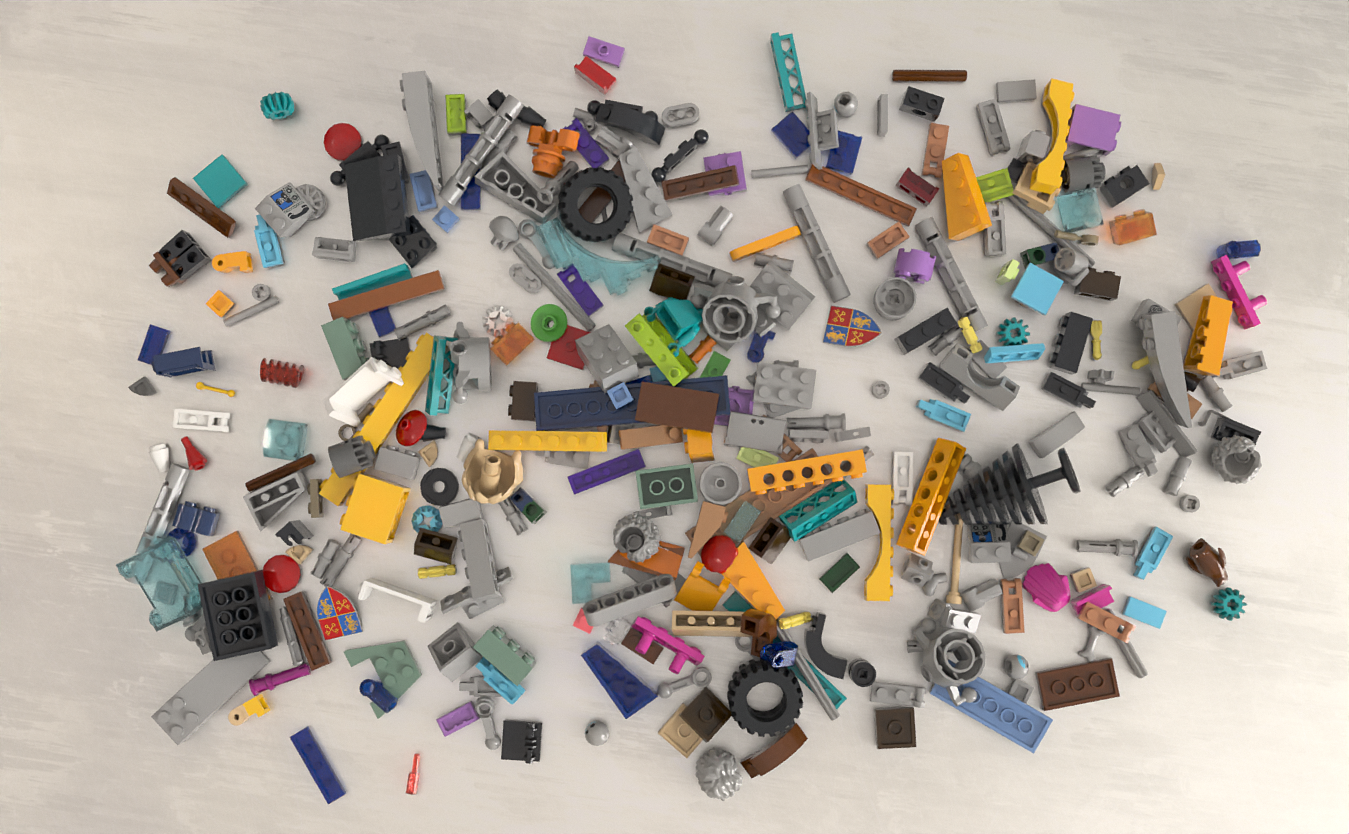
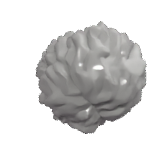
M1233 435L1231 438L1223 437L1222 441L1217 443L1218 446L1213 447L1211 455L1212 464L1215 470L1221 474L1224 482L1246 484L1249 480L1255 478L1262 467L1260 454L1255 451L1256 445L1251 439Z
M636 512L633 515L630 514L618 520L615 525L616 528L613 530L614 545L620 552L627 553L630 561H635L636 563L643 562L645 559L651 558V555H654L656 552L658 553L661 536L653 521H650L646 516L642 517L641 514Z
M721 749L718 751L709 750V753L704 754L700 761L696 763V770L698 771L695 775L699 780L698 783L701 786V790L708 797L725 801L729 796L732 797L736 791L740 790L743 778L739 773L735 772L737 763L734 755Z

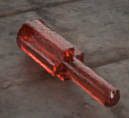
M418 753L414 754L412 772L408 775L406 793L410 795H416L420 776V773H417L420 754Z

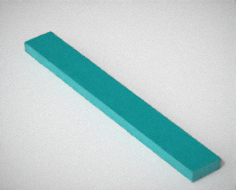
M736 591L722 604L730 612H745L748 609H754ZM777 635L773 640L772 654L785 663L788 669H792L795 676L812 691ZM805 658L833 705L838 709L847 698Z

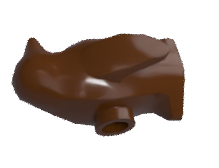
M1203 538L1198 539L1190 548V557H1186L1187 563L1194 571L1212 579L1216 586L1220 587L1228 581L1225 568V553L1221 548H1218V551L1214 549Z

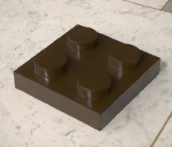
M704 687L679 716L707 743L730 719L732 714L707 687Z
M913 707L874 709L877 749L916 747Z

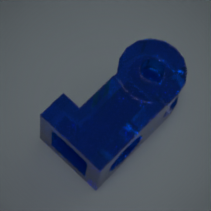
M768 331L760 337L755 332L747 352V358L750 362L758 363L764 358L763 350L767 340L773 341L776 333Z

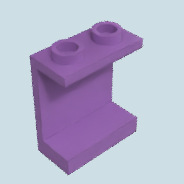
M1075 104L1071 108L1072 114L1068 120L1070 130L1065 140L1067 146L1070 147L1075 143L1103 150V155L1105 156L1114 151L1117 145V140H1115L1116 133L1121 128V121H1119L1121 115Z

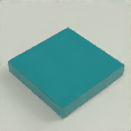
M223 154L193 177L194 181L217 208H220L248 185Z

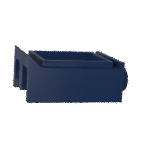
M200 347L154 355V361H152V368L156 375L169 378L208 369L216 371L212 350L201 351Z

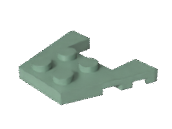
M405 640L344 651L351 667L370 658L387 692L386 695L370 703L377 719L382 717L422 675Z

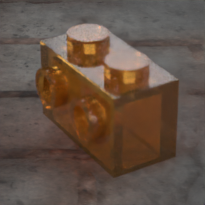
M1145 209L1136 210L1133 212V215L1127 217L1126 214L1114 217L1115 220L1109 221L1113 244L1119 246L1157 235L1153 213L1147 212Z
M519 321L516 324L514 322L510 323L505 328L506 333L502 337L498 335L491 342L492 346L490 349L506 366L535 340Z

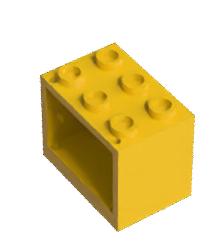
M359 474L353 480L352 487L354 490L352 495H349L347 498L346 506L348 508L346 514L343 513L339 524L342 526L340 530L382 544L393 543L411 488L370 474Z

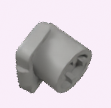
M1068 247L1061 249L1056 254L1054 272L1066 284L1070 283L1072 286H1077L1089 272L1088 258L1084 254Z

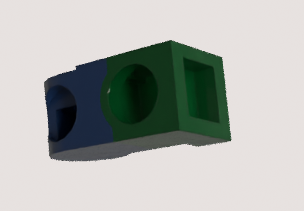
M1056 242L1021 252L1020 255L1024 268L1026 269L1029 263L1037 266L1053 261L1059 252V248Z
M521 487L510 497V500L533 524H536L547 513Z

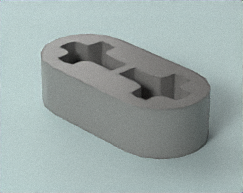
M516 263L510 267V277L530 293L540 291L542 283L535 274L522 264ZM521 268V272L525 277L522 278L519 275L514 277V269L519 270ZM529 279L532 282L537 280V288L532 287L529 289L530 285L526 280Z

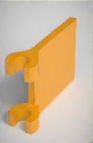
M699 561L696 562L674 601L692 611H713L728 589L731 580L724 577L720 585L717 586L701 577L699 574L704 564Z

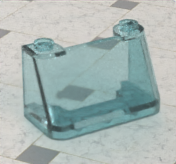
M167 536L116 564L121 576L127 579L135 577L154 609L150 612L149 622L156 632L194 615L202 608L197 585L202 582L174 537Z

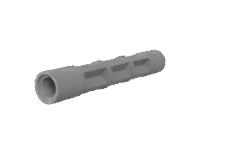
M508 94L496 111L494 118L484 132L480 134V138L470 152L466 154L459 168L438 194L441 198L453 206L457 203L466 190L468 183L478 169L482 167V163L494 146L496 147L503 133L524 107L519 100Z
M800 184L783 191V195L794 215L833 303L850 296V291Z
M933 217L927 218L915 225L930 256H936L935 266L962 318L968 317L971 323L969 325L973 327L975 332L988 326Z
M622 233L615 237L612 246L613 251L657 267L659 263L691 274L695 276L694 280L714 288L727 281L733 275L732 273Z
M171 463L165 478L166 481L163 483L132 558L133 561L130 563L124 579L137 585L144 584L189 475V468Z

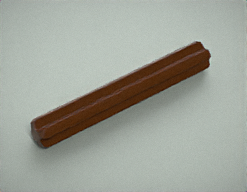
M893 70L892 80L966 81L967 71Z
M310 453L246 482L245 486L249 492L314 464L316 459Z

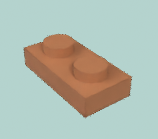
M897 222L866 244L878 259L907 240L909 235L901 223Z
M653 224L647 243L683 256L689 237Z

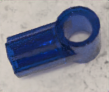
M1258 240L1230 241L1218 247L1217 256L1219 258L1227 255L1229 260L1258 257L1261 246ZM1227 247L1230 248L1231 255L1228 253Z
M365 679L361 682L359 687L360 693L372 700L385 713H389L396 707L398 699L384 688L380 681ZM373 684V691L370 692V686Z

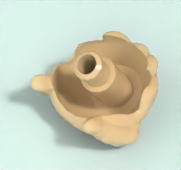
M482 439L476 441L474 449L468 454L463 464L465 469L462 475L463 487L470 499L481 504L502 502L523 481L521 452L516 450L510 456L495 450L485 449Z

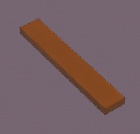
M812 164L805 179L809 183L908 227L917 208L824 166L818 170Z
M437 270L328 303L333 320L341 317L349 319L444 290L445 288L440 271Z

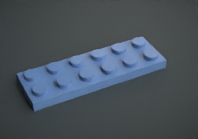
M948 659V663L954 668L956 663ZM979 676L974 681L957 687L960 696L963 689L967 687L973 688L977 693V698L974 702H963L959 706L954 705L946 688L934 683L929 692L931 695L1033 754L1053 721L1052 718Z

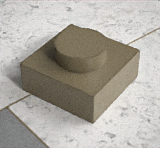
M1026 530L1017 547L1035 557L1044 539Z

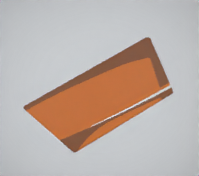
M659 541L658 553L656 552L654 555H651V558L645 559L643 562L636 563L635 561H630L627 553H622L619 550L612 555L608 562L657 576L670 574L676 580L685 548Z

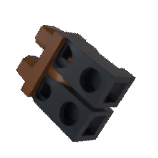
M181 230L159 252L153 254L155 259L149 266L157 274L165 269L167 274L161 278V281L165 286L171 287L177 282L182 284L203 265H207L212 260L199 247L200 245L189 232Z

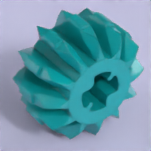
M269 93L268 96L262 97L260 101L261 111H263V115L267 119L280 120L281 118L291 116L295 111L294 102L288 93Z
M1016 317L1011 318V320L1005 319L1004 324H999L998 326L1002 331L996 332V335L1002 336V338L998 339V342L1004 341L1003 346L1027 343L1028 340L1025 337L1029 336L1030 332H1025V329L1029 326H1022L1023 320L1020 319L1017 322ZM1014 330L1016 332L1014 333L1016 334V336L1011 337L1012 333H1010V331Z
M1227 587L1225 591L1223 589L1218 590L1219 595H1213L1216 602L1211 604L1216 606L1213 611L1214 613H1219V618H1226L1232 621L1233 617L1236 619L1240 618L1239 613H1246L1242 607L1248 604L1242 602L1245 596L1239 595V590H1232V588Z

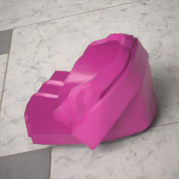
M1049 563L1035 565L1027 571L1028 574L1024 577L1025 580L1022 583V587L1032 595L1033 602L1049 612H1057L1069 603L1071 596L1066 575H1059Z

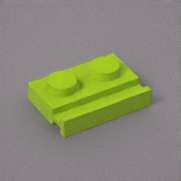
M1008 168L976 177L984 202H992L1015 195L1012 193L1013 186Z

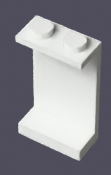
M371 357L323 401L328 415L357 427L361 421L356 411L390 381L402 386L404 382L401 378V372L396 367H391L384 361Z
M375 578L364 580V583L361 582L357 590L359 594L358 600L369 598L372 589L375 588L421 604L422 608L417 620L424 623L432 618L438 601Z

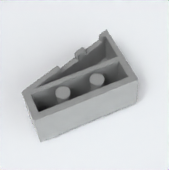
M301 469L243 496L260 532L307 489L308 482Z

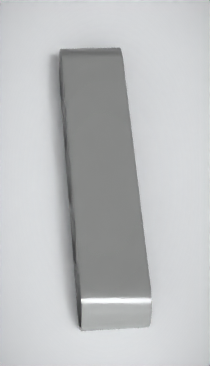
M662 574L586 602L583 606V612L588 625L593 627L599 626L674 598L677 594L674 579L670 574Z

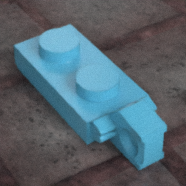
M260 214L256 215L258 226H255L254 233L263 268L284 264L276 232Z
M930 399L929 403L918 400L916 405L917 408L925 411L924 415L961 432L965 431L971 416L968 412L938 400Z
M1158 527L1153 528L1137 558L1135 565L1138 567L1133 576L1144 580L1148 572L1152 573L1153 570L1157 569L1173 538L1172 535Z
M484 657L475 666L485 677L483 680L511 705L526 691L521 685L516 686Z

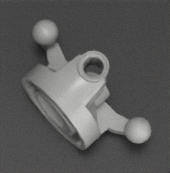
M731 276L727 281L717 285L715 288L707 285H694V295L691 296L690 301L696 309H700L705 303L702 295L708 297L702 313L703 325L708 333L715 339L725 343H739L747 339L755 329L758 319L756 308L758 304L770 303L765 309L766 315L769 318L773 319L780 315L781 311L777 305V294L756 293L754 289L744 283V278ZM727 307L734 308V309H736L739 313H736V312L729 313V309H728Z
M457 322L453 336L457 337L458 340L450 344L451 360L458 365L453 370L456 390L453 392L452 397L456 403L462 404L468 399V393L464 389H479V392L491 391V350L489 337H470L468 331L463 326V322Z
M932 619L923 620L921 627L913 631L916 640L924 649L922 655L923 665L920 667L923 677L928 682L933 681L939 686L946 688L955 706H959L963 702H974L977 698V693L973 688L967 687L963 689L960 696L957 687L972 682L981 675L985 666V651L982 643L974 634L963 629L945 631L933 641H930L923 633H933L936 630V622ZM953 651L956 659L959 661L954 668L948 663L947 652Z

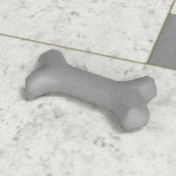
M1090 625L1088 626L1090 637L1085 650L1079 652L1080 657H1086L1089 662L1095 660L1093 651L1097 638L1105 632Z

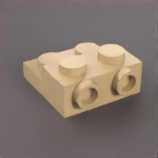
M1028 161L1012 193L1027 200L1026 206L1044 214L1054 206L1055 201L1053 198L1058 196L1062 186L1059 189L1057 188L1052 195L1031 190L1032 171L1038 165Z

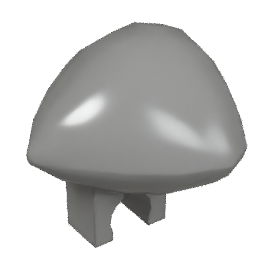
M498 216L490 222L489 228L494 234L490 243L493 246L501 242L498 247L503 251L509 242L518 240L517 228L510 218Z

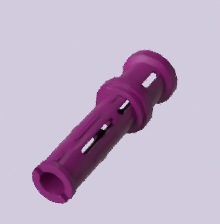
M308 663L273 675L265 674V677L256 680L250 679L249 686L254 696H257L260 692L274 690L280 684L310 675V667Z

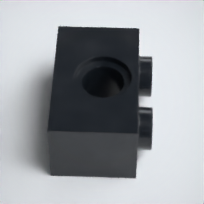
M908 86L899 110L935 122L940 115L945 98Z
M1138 165L1133 168L1127 166L1119 172L1121 174L1115 179L1112 176L1103 182L1105 186L1100 188V191L1112 208L1150 184ZM1120 181H1124L1126 183V189L1121 187Z

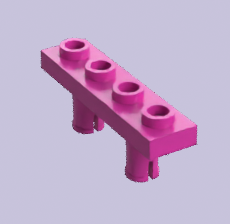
M1227 255L1211 261L1213 271L1217 274L1221 287L1226 292L1229 300L1233 302L1232 308L1235 310L1238 321L1244 330L1261 324L1255 310L1265 306L1267 300L1263 295L1249 300L1238 278L1239 275L1250 270L1248 262L1242 261L1232 266Z
M638 616L631 625L632 628L643 634L635 648L639 653L646 654L654 640L676 654L669 667V670L675 674H679L686 660L697 666L702 663L705 657L698 648L687 646L684 644V640L676 636L672 637L666 629L662 627L657 628L645 617L640 618Z

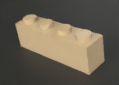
M672 610V632L674 636L751 637L740 632L741 618L744 612Z

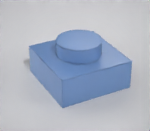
M444 205L432 220L448 233L460 218Z
M624 382L607 391L616 409L633 401Z

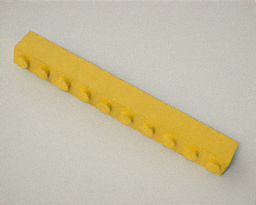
M427 332L418 338L416 349L408 353L405 359L407 362L404 367L400 366L398 369L402 374L401 378L404 384L400 386L390 382L384 390L386 394L382 399L379 398L373 406L375 408L372 415L368 414L362 423L364 427L361 431L358 430L352 437L361 435L366 441H370L375 456L429 376L434 337ZM332 467L330 471L332 474L329 479H325L320 485L321 491L319 494L335 505L342 506L354 489L352 487L354 478L358 477L359 474H364L366 469L339 478Z

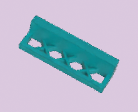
M779 32L772 33L770 43L785 112L805 109V100L807 99L793 34L779 36ZM789 40L790 48L787 52L782 49L781 41ZM786 57L794 61V66L791 70L786 68ZM790 75L798 79L795 89L790 86ZM794 93L802 98L803 104L794 105L792 97Z
M404 263L332 288V291L338 297V300H342L413 278L409 266Z
M434 336L425 412L429 415L437 416V413L449 414L455 363L451 360L450 350L445 354L446 341L453 342L458 340L457 337ZM444 359H447L449 368L443 372ZM444 377L447 381V387L440 391L441 380ZM441 396L445 400L444 408H438L439 397Z
M845 479L833 482L781 514L779 519L788 528L790 537L795 542L858 503L856 491ZM841 485L846 488L842 492H835V489ZM823 496L830 497L826 502H819V499ZM807 506H814L810 512L803 511ZM791 516H798L797 520L789 523L787 520Z

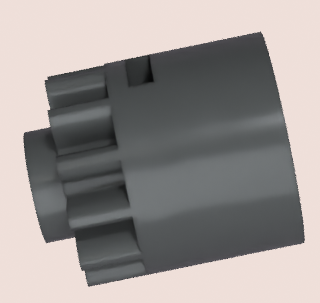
M1097 155L1064 159L1065 165L1060 175L1063 178L1061 185L1064 192L1101 187L1106 171L1104 164L1100 163V158H1097Z
M361 435L328 447L330 461L339 478L373 466L372 458L375 457L373 446L370 441H366Z

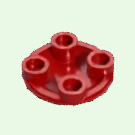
M338 123L327 130L323 143L325 150L331 157L336 160H345L361 147L362 140L361 134L354 126L348 123Z
M724 535L710 538L705 543L701 552L702 564L711 572L723 574L732 565L735 557L738 555V549L735 547V543Z
M276 555L268 559L262 570L266 587L277 593H285L294 589L300 579L299 564L286 555Z

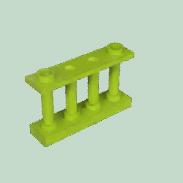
M640 313L637 314L625 327L673 386L677 385L682 379H687L699 369L682 347L679 348V355L677 357L672 354L676 349L669 350L668 345L670 343H677V341L673 340L657 317L654 321L648 322L647 316H642Z

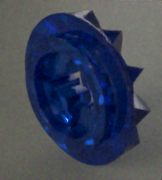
M174 528L167 533V537L164 540L165 549L169 552L170 556L176 558L188 557L196 547L195 535L191 531L181 528ZM183 538L182 544H184V547H177L175 539L180 540Z

